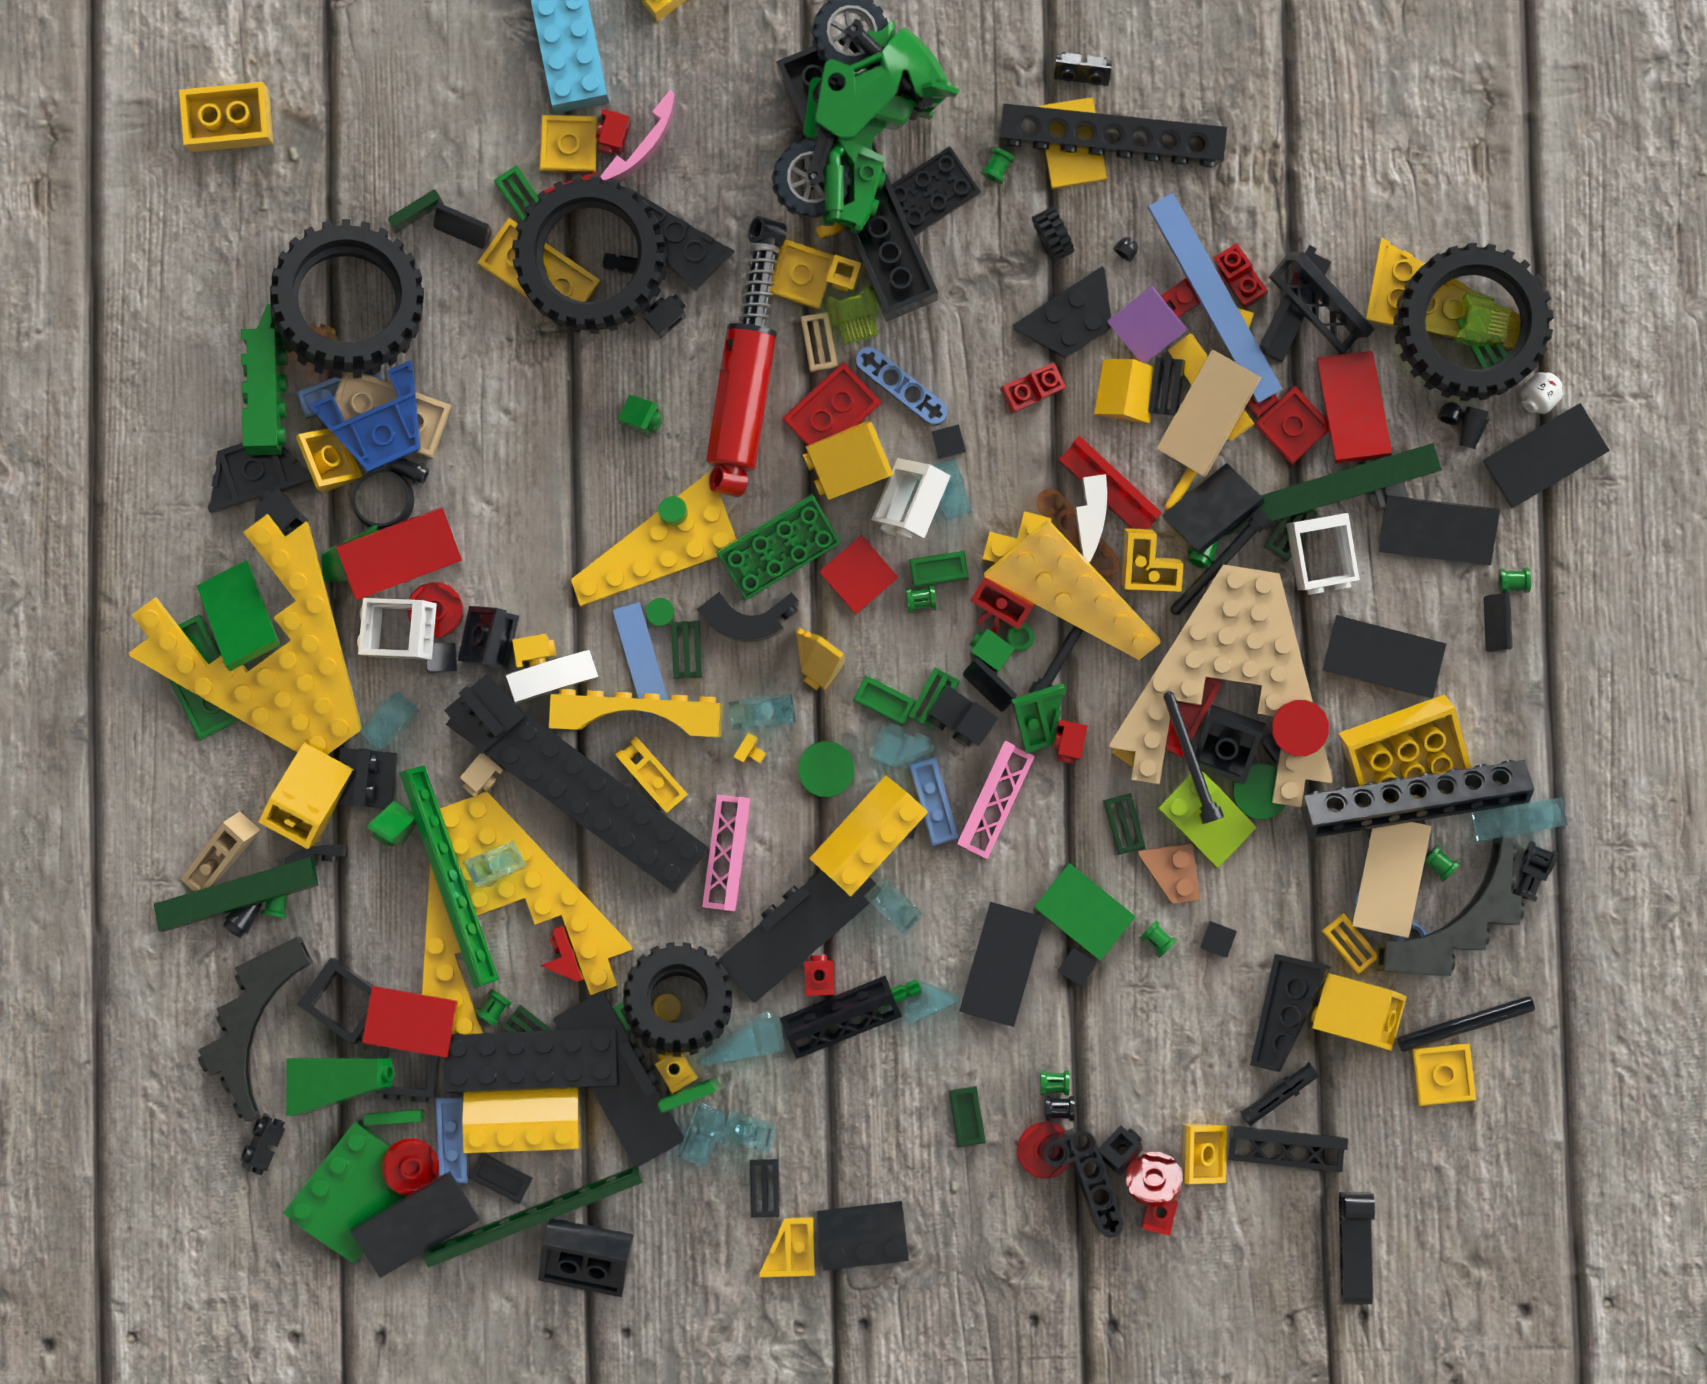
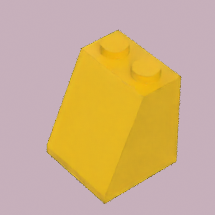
M865 421L805 447L807 453L803 454L808 469H814L818 477L817 480H814V484L819 496L825 495L827 500L894 475L873 423L870 421Z
M1328 973L1319 992L1321 995L1319 1005L1314 1008L1311 1020L1314 1023L1312 1028L1392 1051L1407 996L1393 990Z

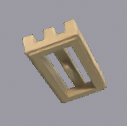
M828 312L801 316L810 373L830 368L836 369L838 365ZM824 319L831 362L827 363L825 362L818 320ZM809 321H813L820 364L814 363L807 324Z

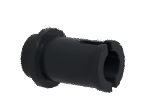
M401 458L393 462L391 472L407 477L417 485L418 483H425L429 469L426 468L424 463L419 465Z

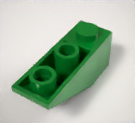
M393 801L368 824L367 828L373 831L371 834L372 838L384 845L393 847L395 844L403 846L417 823L410 809L397 801Z

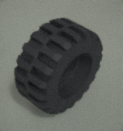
M674 942L666 943V948L659 949L656 946L650 949L649 955L645 956L642 954L637 959V965L630 968L627 982H624L623 1004L627 1024L630 1025L636 1038L639 1037L642 1040V1044L648 1049L650 1047L655 1048L656 1053L665 1055L666 1052L673 1053V1057H681V1053L689 1052V1055L697 1054L698 1049L702 1047L707 1049L713 1045V1040L721 1037L724 1033L725 1025L729 1023L732 1009V985L729 982V975L726 969L720 966V960L715 955L710 957L707 954V950L700 946L698 949H694L691 943L683 942L682 946H675ZM684 976L700 984L705 994V1004L702 1012L697 1017L684 1023H671L659 1018L655 1014L651 1006V994L655 986L666 978Z

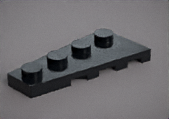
M637 193L650 206L664 233L666 250L668 252V261L666 263L696 292L735 251Z

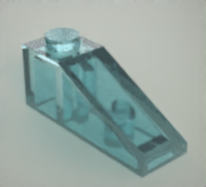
M1562 797L1472 813L1477 841L1568 825Z
M773 1012L757 1014L756 1021H751L700 1060V1065L707 1066L785 1051L786 1047L780 1016L774 1017Z

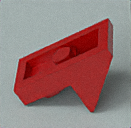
M565 926L552 930L554 935L550 937L554 952H560L562 957L541 966L577 982L585 980Z

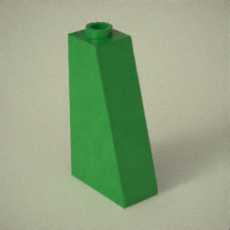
M287 1058L286 1116L306 1115L392 1087L394 1077L392 1058Z

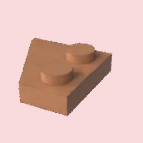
M1193 844L1137 851L1139 858L1144 862L1171 904L1200 900Z

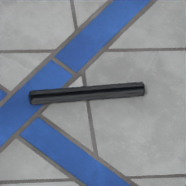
M1527 996L1399 1036L1397 1042L1400 1050L1405 1052L1533 1012L1535 1004L1533 999Z

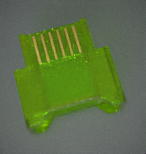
M871 285L864 287L862 292L855 296L837 300L834 297L825 299L833 329L840 328L844 345L878 336L874 318L879 316V311Z
M1466 292L1461 302L1466 309L1463 327L1455 335L1454 342L1481 348L1486 342L1504 345L1506 343L1512 308L1494 305L1495 297Z

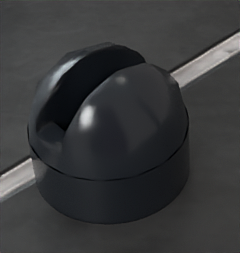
M1124 237L1117 242L1113 250L1121 258L1131 262L1138 252V244L1136 241L1130 244L1131 238Z
M1447 402L1440 408L1438 419L1445 424L1458 425L1462 417V409L1456 402Z

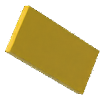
M508 218L477 264L529 300L518 282V274L513 266L515 251L512 245L513 240H517L518 231L516 226L518 223ZM545 242L543 262L551 283L565 296L577 301L588 302L600 285L601 280Z

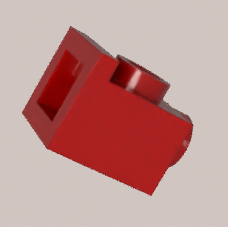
M602 108L601 116L604 123H599L596 132V139H599L600 144L598 151L614 156L615 152L623 154L631 125L630 116Z
M1059 720L1057 727L1062 728V733L1056 732L1053 745L1054 749H1058L1056 761L1073 764L1074 760L1081 759L1087 725Z
M811 955L810 961H804L806 996L834 995L833 960H827V955ZM816 970H822L825 973L823 980L817 981L814 978Z
M1173 1200L1169 1204L1160 1206L1166 1210L1165 1216L1161 1218L1155 1214L1158 1207L1145 1205L1140 1227L1170 1236L1178 1201Z

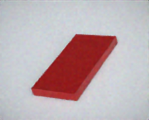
M1373 351L1318 357L1316 364L1335 464L1391 456L1392 449Z
M442 507L336 546L355 600L462 561Z

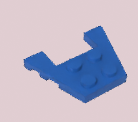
M411 361L387 370L398 398L347 421L344 420L334 395L309 405L312 411L368 472L421 450L414 368Z

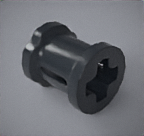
M1045 1096V1121L1069 1119L1070 1122H1074V1096H1069L1068 1099H1051L1050 1096Z

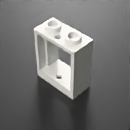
M897 458L892 469L894 475L889 476L871 520L880 524V530L893 536L898 534L912 540L913 536L925 538L950 475L930 464ZM917 480H919L920 484L915 493L910 508L907 512L904 522H900L904 510L912 494V491L915 487V484Z
M1348 513L1286 524L1298 590H1307V594L1311 595L1324 592L1325 586L1334 585L1335 590L1351 587L1352 581L1360 580ZM1335 527L1344 575L1308 581L1300 533Z
M363 598V605L360 609L361 628L357 639L358 654L375 658L432 660L437 604L424 600ZM383 609L412 610L408 650L379 649Z

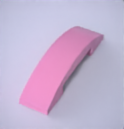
M669 90L652 111L654 119L658 121L655 127L626 162L618 155L614 158L600 176L603 181L610 182V179L621 181L641 168L656 152L664 140L673 119L676 100L672 91Z

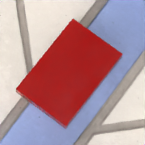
M842 362L789 411L782 420L808 446L860 424L882 402L846 363Z
M372 986L362 1043L448 1058L458 1001Z

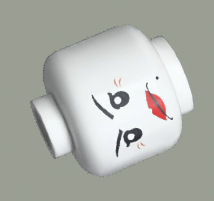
M1550 372L1534 374L1520 391L1523 407L1531 413L1546 414L1550 412L1563 396V386L1559 378Z

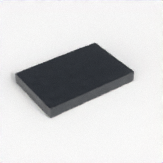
M1226 463L1162 516L1164 521L1200 555L1250 515L1257 507H1260L1264 503V499Z

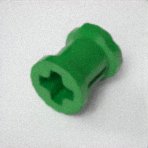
M993 147L991 150L992 156L986 168H982L980 173L987 179L1002 184L1005 180L1003 175L1009 163L1014 162L1015 157L1003 149Z
M1528 567L1523 568L1522 571L1499 569V592L1506 593L1507 591L1523 590L1524 593H1530V569Z
M930 585L928 589L919 590L906 588L908 613H913V610L931 608L932 611L937 610L934 585Z
M1437 844L1426 855L1424 866H1430L1440 876L1439 880L1444 882L1460 863L1452 861L1441 851L1442 847Z
M288 895L266 901L265 909L261 910V914L287 918L285 907Z
M1156 920L1139 938L1142 941L1145 940L1157 952V956L1160 958L1172 947L1177 939L1175 937L1171 938L1159 927L1160 923Z
M491 988L489 991L490 996L481 1009H476L475 1013L488 1023L496 1026L498 1024V1017L505 1007L510 1006L512 1002Z
M1040 1070L1041 1096H1045L1046 1093H1064L1065 1096H1069V1070H1064L1063 1073H1046L1045 1070Z

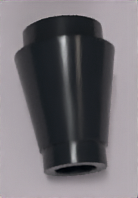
M1467 406L1465 413L1462 412L1460 446L1476 449L1490 420L1487 419L1488 411Z
M262 904L230 912L225 917L226 921L222 926L241 939L244 934L248 935Z

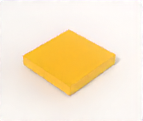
M542 115L540 171L590 174L596 172L598 116Z
M785 240L777 257L778 263L775 264L773 269L777 274H772L771 282H774L775 285H770L769 293L820 310L828 286L826 279L834 255Z
M1470 1043L1411 1049L1418 1106L1476 1101Z

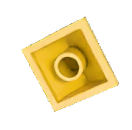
M1103 359L1094 415L1150 424L1151 413H1148L1154 367L1134 359Z
M329 428L302 433L296 436L316 489L322 494L363 477L355 456Z
M1183 1124L1182 1182L1184 1184L1226 1183L1227 1125Z

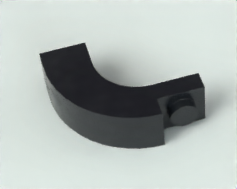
M718 592L701 605L697 611L709 626L721 635L736 641L757 642L769 639L782 632L784 627L778 620L783 618L786 621L798 611L796 606L799 604V600L791 592L767 612L750 616L734 610L721 593Z

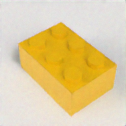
M264 82L179 90L183 144L190 153L274 145L270 96Z

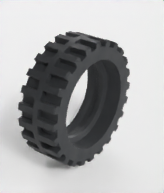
M591 175V180H582L581 176L572 177L573 182L563 185L559 181L553 184L555 189L547 194L543 190L537 195L539 201L534 206L529 204L524 211L527 215L524 221H518L516 226L518 236L517 240H513L512 245L515 251L513 266L518 274V282L529 300L542 315L547 316L554 324L560 327H569L571 331L578 333L581 330H586L591 334H600L599 330L609 329L612 332L618 330V325L624 322L631 324L636 321L634 317L641 311H647L650 308L649 302L654 296L657 298L661 292L659 286L661 281L665 280L667 274L665 269L666 261H668V252L665 245L666 239L650 206L630 187L626 189L620 185L619 181L610 179V182L603 181L600 176ZM586 208L606 210L620 217L632 230L638 247V262L629 283L618 294L598 302H581L562 294L549 280L543 262L544 245L554 225L569 213Z
M342 219V225L332 226L330 220L322 222V229L315 232L312 226L304 230V238L299 241L297 237H294L289 242L287 253L282 251L279 255L278 266L273 269L270 286L271 318L274 320L278 337L282 336L285 349L289 353L294 351L298 355V362L305 366L307 362L315 365L314 371L323 374L324 369L334 371V378H342V372H353V379L362 378V371L371 370L372 374L381 372V365L388 363L389 366H392L397 362L398 354L401 352L405 354L410 348L412 338H416L422 317L424 288L421 285L422 275L420 269L416 270L415 258L412 253L405 254L403 251L404 243L398 238L394 242L389 240L388 231L382 227L378 232L370 230L369 222L362 221L361 227L350 225L351 219ZM335 257H355L379 267L390 279L395 293V308L387 326L376 336L359 342L334 341L312 330L302 316L298 295L303 278L313 266Z
M1468 243L1462 248H1458L1456 245L1448 248L1442 254L1437 253L1431 257L1407 282L1404 287L1405 290L1399 297L1396 305L1398 312L1394 316L1393 325H1397V334L1394 338L1395 343L1401 345L1403 352L1400 354L1402 361L1409 362L1413 368L1410 373L1414 378L1419 375L1426 381L1424 387L1429 390L1436 388L1442 391L1441 396L1450 398L1452 395L1458 396L1460 401H1469L1471 398H1479V401L1486 400L1497 394L1499 396L1507 392L1538 366L1537 363L1544 357L1548 349L1546 348L1547 341L1552 338L1553 329H1549V323L1554 319L1553 310H1548L1547 302L1551 299L1549 291L1543 292L1539 285L1543 279L1539 273L1533 276L1527 270L1531 264L1525 259L1519 263L1512 258L1515 254L1508 249L1504 253L1496 251V245L1493 244L1477 247V243ZM1476 275L1497 282L1512 296L1519 310L1521 326L1515 347L1504 360L1485 369H1464L1447 362L1435 351L1427 335L1425 320L1431 298L1442 285L1461 276Z

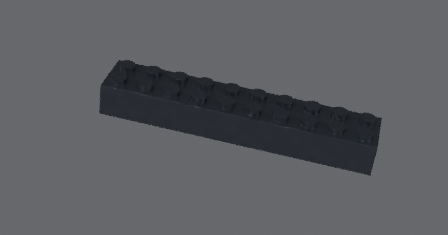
M813 46L776 61L778 74L803 130L809 83L814 77L822 78L826 63L824 59L821 60L818 57V51ZM872 143V150L877 153L875 146ZM886 174L882 189L877 188L874 199L879 200L875 216H869L868 221L858 234L851 232V227L845 226L859 261L862 263V268L885 321L888 322L938 301V291ZM849 186L847 195L844 198V205L850 203Z
M518 707L525 718L484 753L673 893L677 894L710 848ZM450 718L445 725L471 743Z

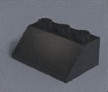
M902 1201L817 1211L823 1271L909 1261Z
M550 1219L542 1243L538 1281L622 1297L634 1235L622 1231L598 1228L592 1225L568 1222L566 1220Z

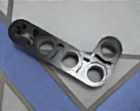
M1075 1127L1044 1139L1039 1145V1155L1041 1158L1054 1167L1072 1162L1095 1228L1105 1237L1112 1238L1118 1236L1123 1230V1219L1093 1135L1084 1128ZM1079 1135H1085L1087 1139L1085 1146L1080 1149L1075 1148V1139ZM1053 1145H1059V1155L1056 1158H1048V1149ZM1089 1162H1095V1172L1088 1176L1084 1175V1166ZM1098 1189H1104V1199L1100 1202H1094V1192ZM1103 1210L1113 1220L1110 1222V1228L1104 1226L1107 1222L1105 1215L1101 1212Z
M1371 1192L1339 1193L1340 1293L1342 1305H1371L1373 1301L1371 1220L1375 1218V1198Z

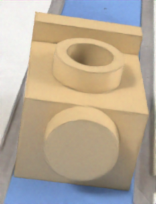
M480 753L461 775L460 778L465 782L462 787L472 796L476 797L483 790L488 792L498 780L495 775L497 773L504 775L506 770L485 753Z

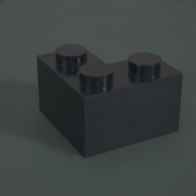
M949 685L944 686L926 713L931 717L929 722L942 731L945 727L954 733L952 738L964 747L980 746L998 720L997 716L977 702L970 701Z

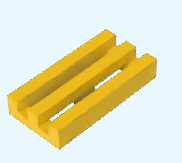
M1344 913L1321 930L1357 975L1377 960V952L1358 929L1352 926V922ZM1341 922L1345 924L1371 957L1368 960L1339 926ZM1334 929L1362 965L1358 966L1330 931Z

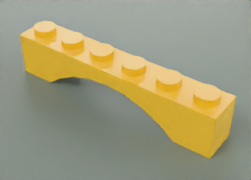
M559 689V694H551L549 728L582 730L591 722L608 714L639 710L667 718L680 726L690 736L722 737L723 703H716V697L699 696V702L688 701V696L671 695V700H660V694L643 693V699L632 698V693L615 692V697H604V691L587 690V696L576 695V690Z

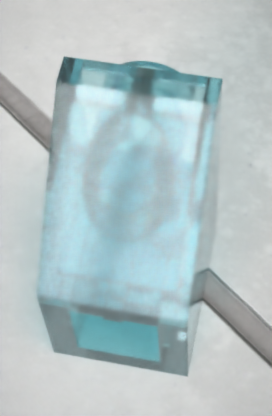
M792 695L750 697L728 702L732 730L755 729L796 723Z
M890 723L888 727L882 725L871 759L898 769L933 753L936 745L931 744L932 738L919 733L912 737L904 734L905 728Z

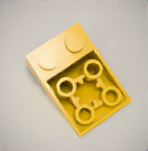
M303 743L271 795L258 822L306 849L311 848L319 843L354 769Z

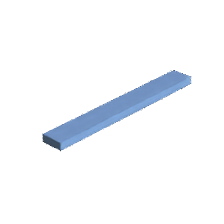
M1174 193L1149 205L1147 208L1232 361L1262 377L1252 394L1256 404L1281 391L1280 383Z

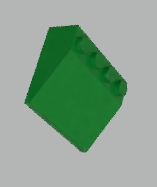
M362 1121L354 1122L288 1205L283 1214L307 1233L355 1264L362 1256L363 1251L352 1236L350 1229L408 1196L391 1189L384 1181L381 1172L382 1159L392 1145L368 1126H364Z

